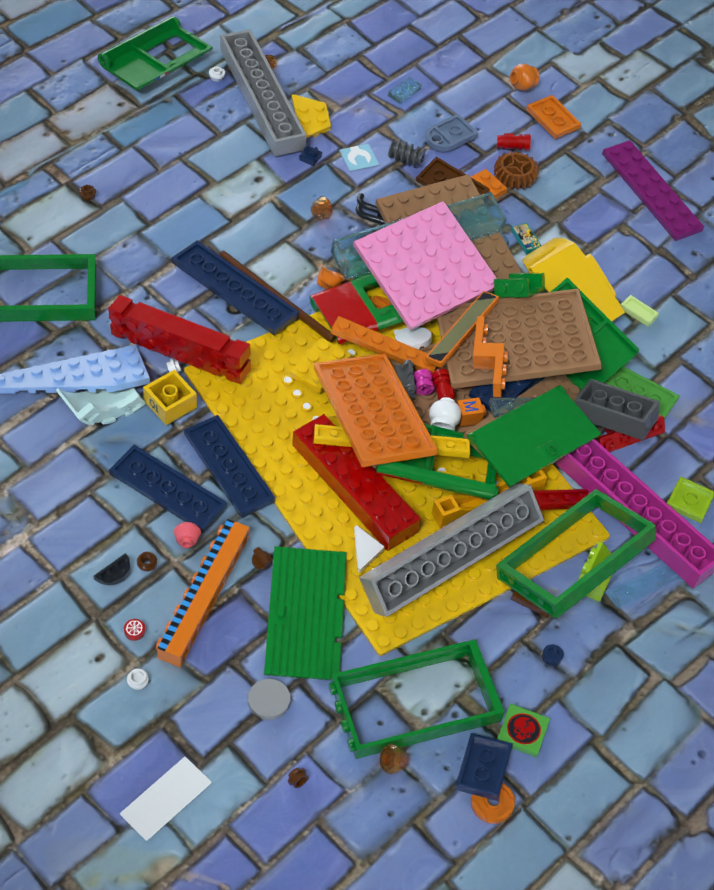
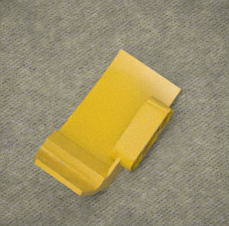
M553 238L522 258V262L529 273H544L545 289L547 292H551L568 277L611 321L625 313L616 299L615 290L595 258L591 254L585 256L574 242L564 238Z

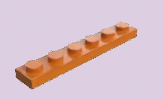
M338 316L331 329V334L378 354L385 353L388 358L403 364L405 360H411L414 363L413 369H427L433 373L437 366L425 362V357L428 353Z

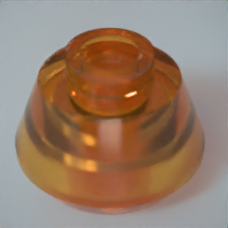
M324 196L316 199L311 206L312 215L321 219H329L332 215V206L329 199Z
M389 744L382 750L379 761L383 771L386 774L392 775L406 767L408 758L404 750L394 744Z

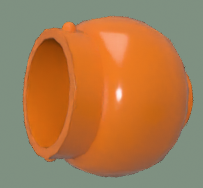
M519 64L513 68L510 74V82L519 91L529 90L538 84L539 72L534 66Z

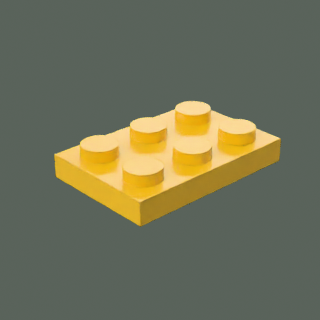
M321 337L293 367L289 376L320 394L324 389L314 371V363L351 358L352 354Z

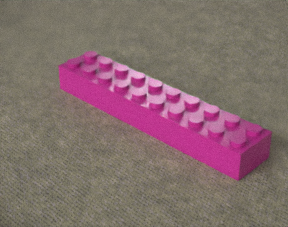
M595 439L555 462L583 489H587L589 491L588 494L597 489L656 525V540L647 547L693 589L714 573V545ZM619 521V522H620L622 525H624L633 535H636V534L638 533V532L635 531L634 529L630 528L629 526H627V525H625L624 523H622L621 521Z

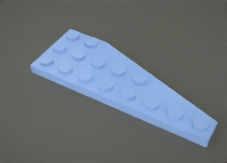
M132 345L0 374V394H16L19 390H28V393H36V390H46V393H58L56 391L57 388L71 393L79 389H88L89 392H96V389H106V392H114L149 384L150 378L137 346Z

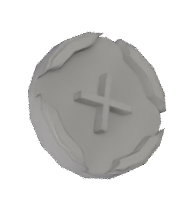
M263 679L251 687L248 693V706L251 712L261 719L275 720L282 717L289 708L290 692L281 681Z

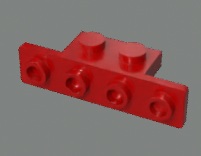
M658 416V420L644 440L665 432L664 416ZM605 427L604 430L607 434L598 437V443L609 452L643 441Z

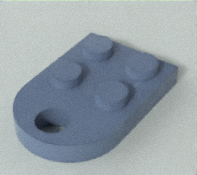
M456 114L431 126L427 130L426 142L432 149L445 152L477 138L478 132L459 114Z

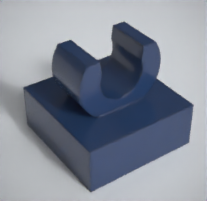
M308 143L299 155V160L314 166L322 157V152L318 150V147H310Z

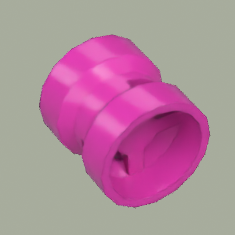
M421 369L413 374L417 394L428 395L434 391L431 371Z

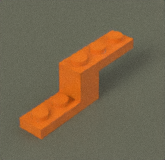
M477 316L473 369L494 370L493 397H501L502 389L505 390L506 378H503V376L507 375V364H504V362H508V351H505V343H487V337H484V335H488V324H485V316Z

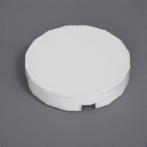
M407 327L396 333L395 340L419 350L420 347L424 346L426 348L431 344L432 334L426 328L417 327L409 330Z

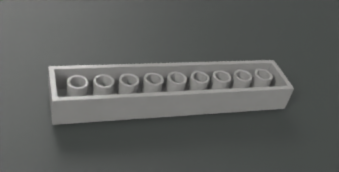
M251 29L220 35V50L274 157L304 150L306 147V133Z
M515 484L359 577L374 613L385 617L389 616L544 521L531 485Z

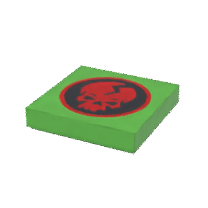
M510 704L497 740L513 743L512 749L537 758L550 718Z

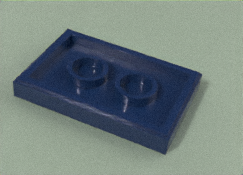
M471 733L455 790L498 801L513 743Z

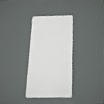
M184 757L126 807L120 815L147 841L212 782L192 762Z

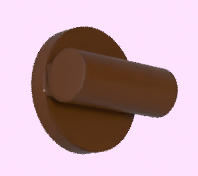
M256 547L253 550L254 555L252 556L253 566L260 570L269 568L272 564L271 555L268 552L262 551L260 547Z

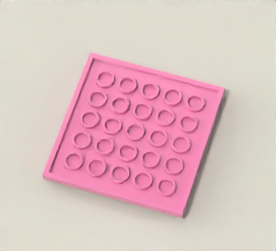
M444 201L360 238L353 243L354 248L409 330L415 329L475 300L483 290L486 292L494 291V279H497Z

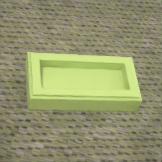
M632 295L621 303V307L627 314L647 327L659 316L657 311Z

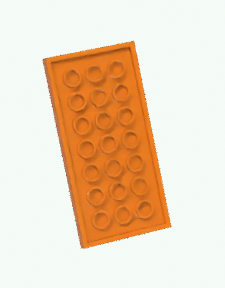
M385 353L314 363V371L362 467L437 455L438 449Z

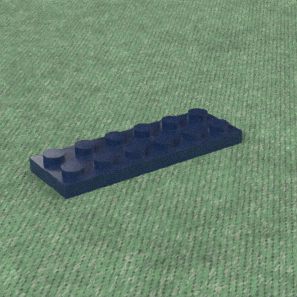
M218 415L184 429V435L241 518L275 502V496Z
M133 445L109 469L110 475L179 519L196 524L200 528L201 533H204L227 508L226 501L136 445Z

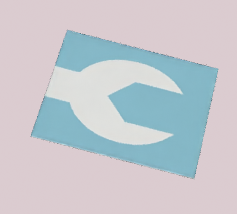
M369 144L340 149L350 171L379 165Z

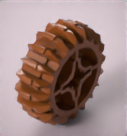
M508 151L507 154L503 153L496 160L494 175L502 184L510 187V190L512 188L524 190L526 187L530 188L536 182L539 166H537V161H534L533 157H529L528 154L524 155L522 152L517 153L515 151L511 153Z

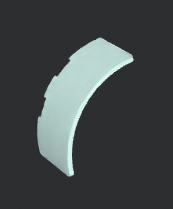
M133 387L114 392H106V389H96V392L85 391L78 393L65 392L59 388L56 389L81 422L89 425L99 422L103 425L116 421L115 418L122 415L127 417L146 404Z

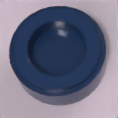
M555 644L547 645L542 653L543 661L550 666L559 665L564 656L563 650Z

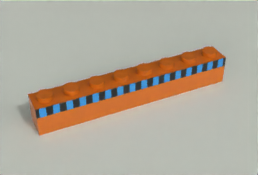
M227 519L226 523L220 526L216 541L213 540L210 544L208 556H204L201 561V569L199 572H195L190 589L187 588L184 592L182 604L177 605L173 620L167 623L164 637L159 638L155 649L157 650L158 659L181 668L249 539L250 527Z

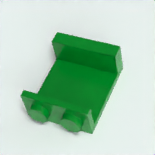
M510 273L509 279H494V293L499 297H530L545 291L544 273Z

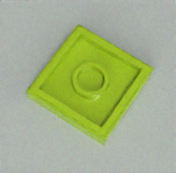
M680 476L667 504L677 513L702 523L713 500L714 491Z

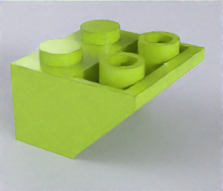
M599 541L596 548L592 547L588 560L581 570L579 579L612 554L603 542ZM612 575L586 596L600 602Z

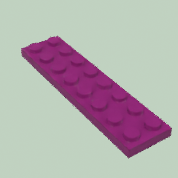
M630 140L603 149L602 155L674 241L703 231V224Z

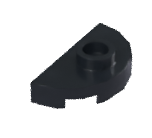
M126 553L96 573L93 576L94 580L104 585H116L122 582L130 572L129 557Z

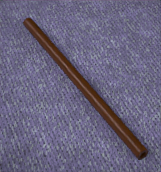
M226 251L220 252L219 256L297 309L299 311L298 319L331 343L335 341V335L331 334L323 325Z

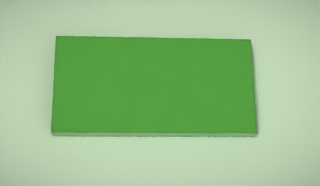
M626 367L620 369L605 382L606 384L660 401L659 415L664 416V420L680 397V395Z

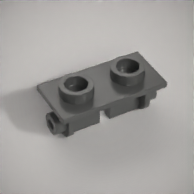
M405 360L402 366L396 365V374L409 398L416 399V385L413 376L414 363L411 360Z

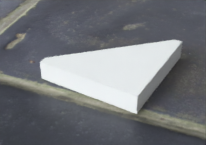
M356 525L354 532L357 572L361 573L384 551V546Z

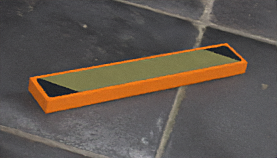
M483 290L426 355L425 362L442 368L476 329L477 316L486 317L499 302V296Z

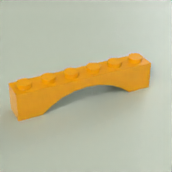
M540 470L522 480L519 484L531 485L532 490H543L547 477ZM504 481L496 485L499 487L498 494L509 488ZM451 494L435 500L431 514L441 529L488 500L467 495Z

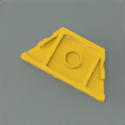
M292 95L293 110L306 133V138L310 136L314 138L321 133L331 130L326 103Z

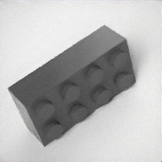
M593 379L588 381L574 399L576 405L593 424L640 440H644L659 416L660 401Z

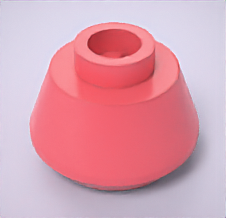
M183 522L174 528L173 533L179 545L183 548H190L197 543L201 530L194 523Z

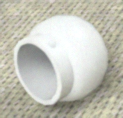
M441 398L432 404L429 411L431 425L455 430L456 425L461 420V408L455 403V400Z

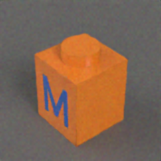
M479 397L457 400V404L461 408L460 427L477 425L483 420V416L486 415V409L484 404H481Z

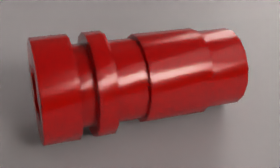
M514 133L497 135V148L530 151V134H524V136L522 134L514 136Z
M447 369L434 371L432 373L434 388H436L438 400L441 398L455 400L456 394L450 384L449 371Z

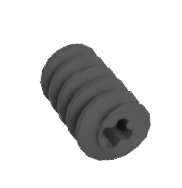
M394 139L388 151L389 158H394L396 161L400 160L402 163L406 162L407 165H413L415 168L420 167L424 160L426 149L419 152V146L413 150L414 144H411L408 148V142L401 145L402 140L399 139L395 143Z

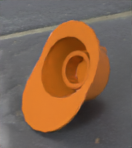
M321 266L317 284L324 289H329L340 285L344 280L351 281L354 279Z

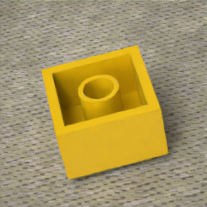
M175 370L143 387L144 401L165 425L197 408V393Z

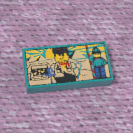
M528 223L511 227V232L525 254H529L542 246Z

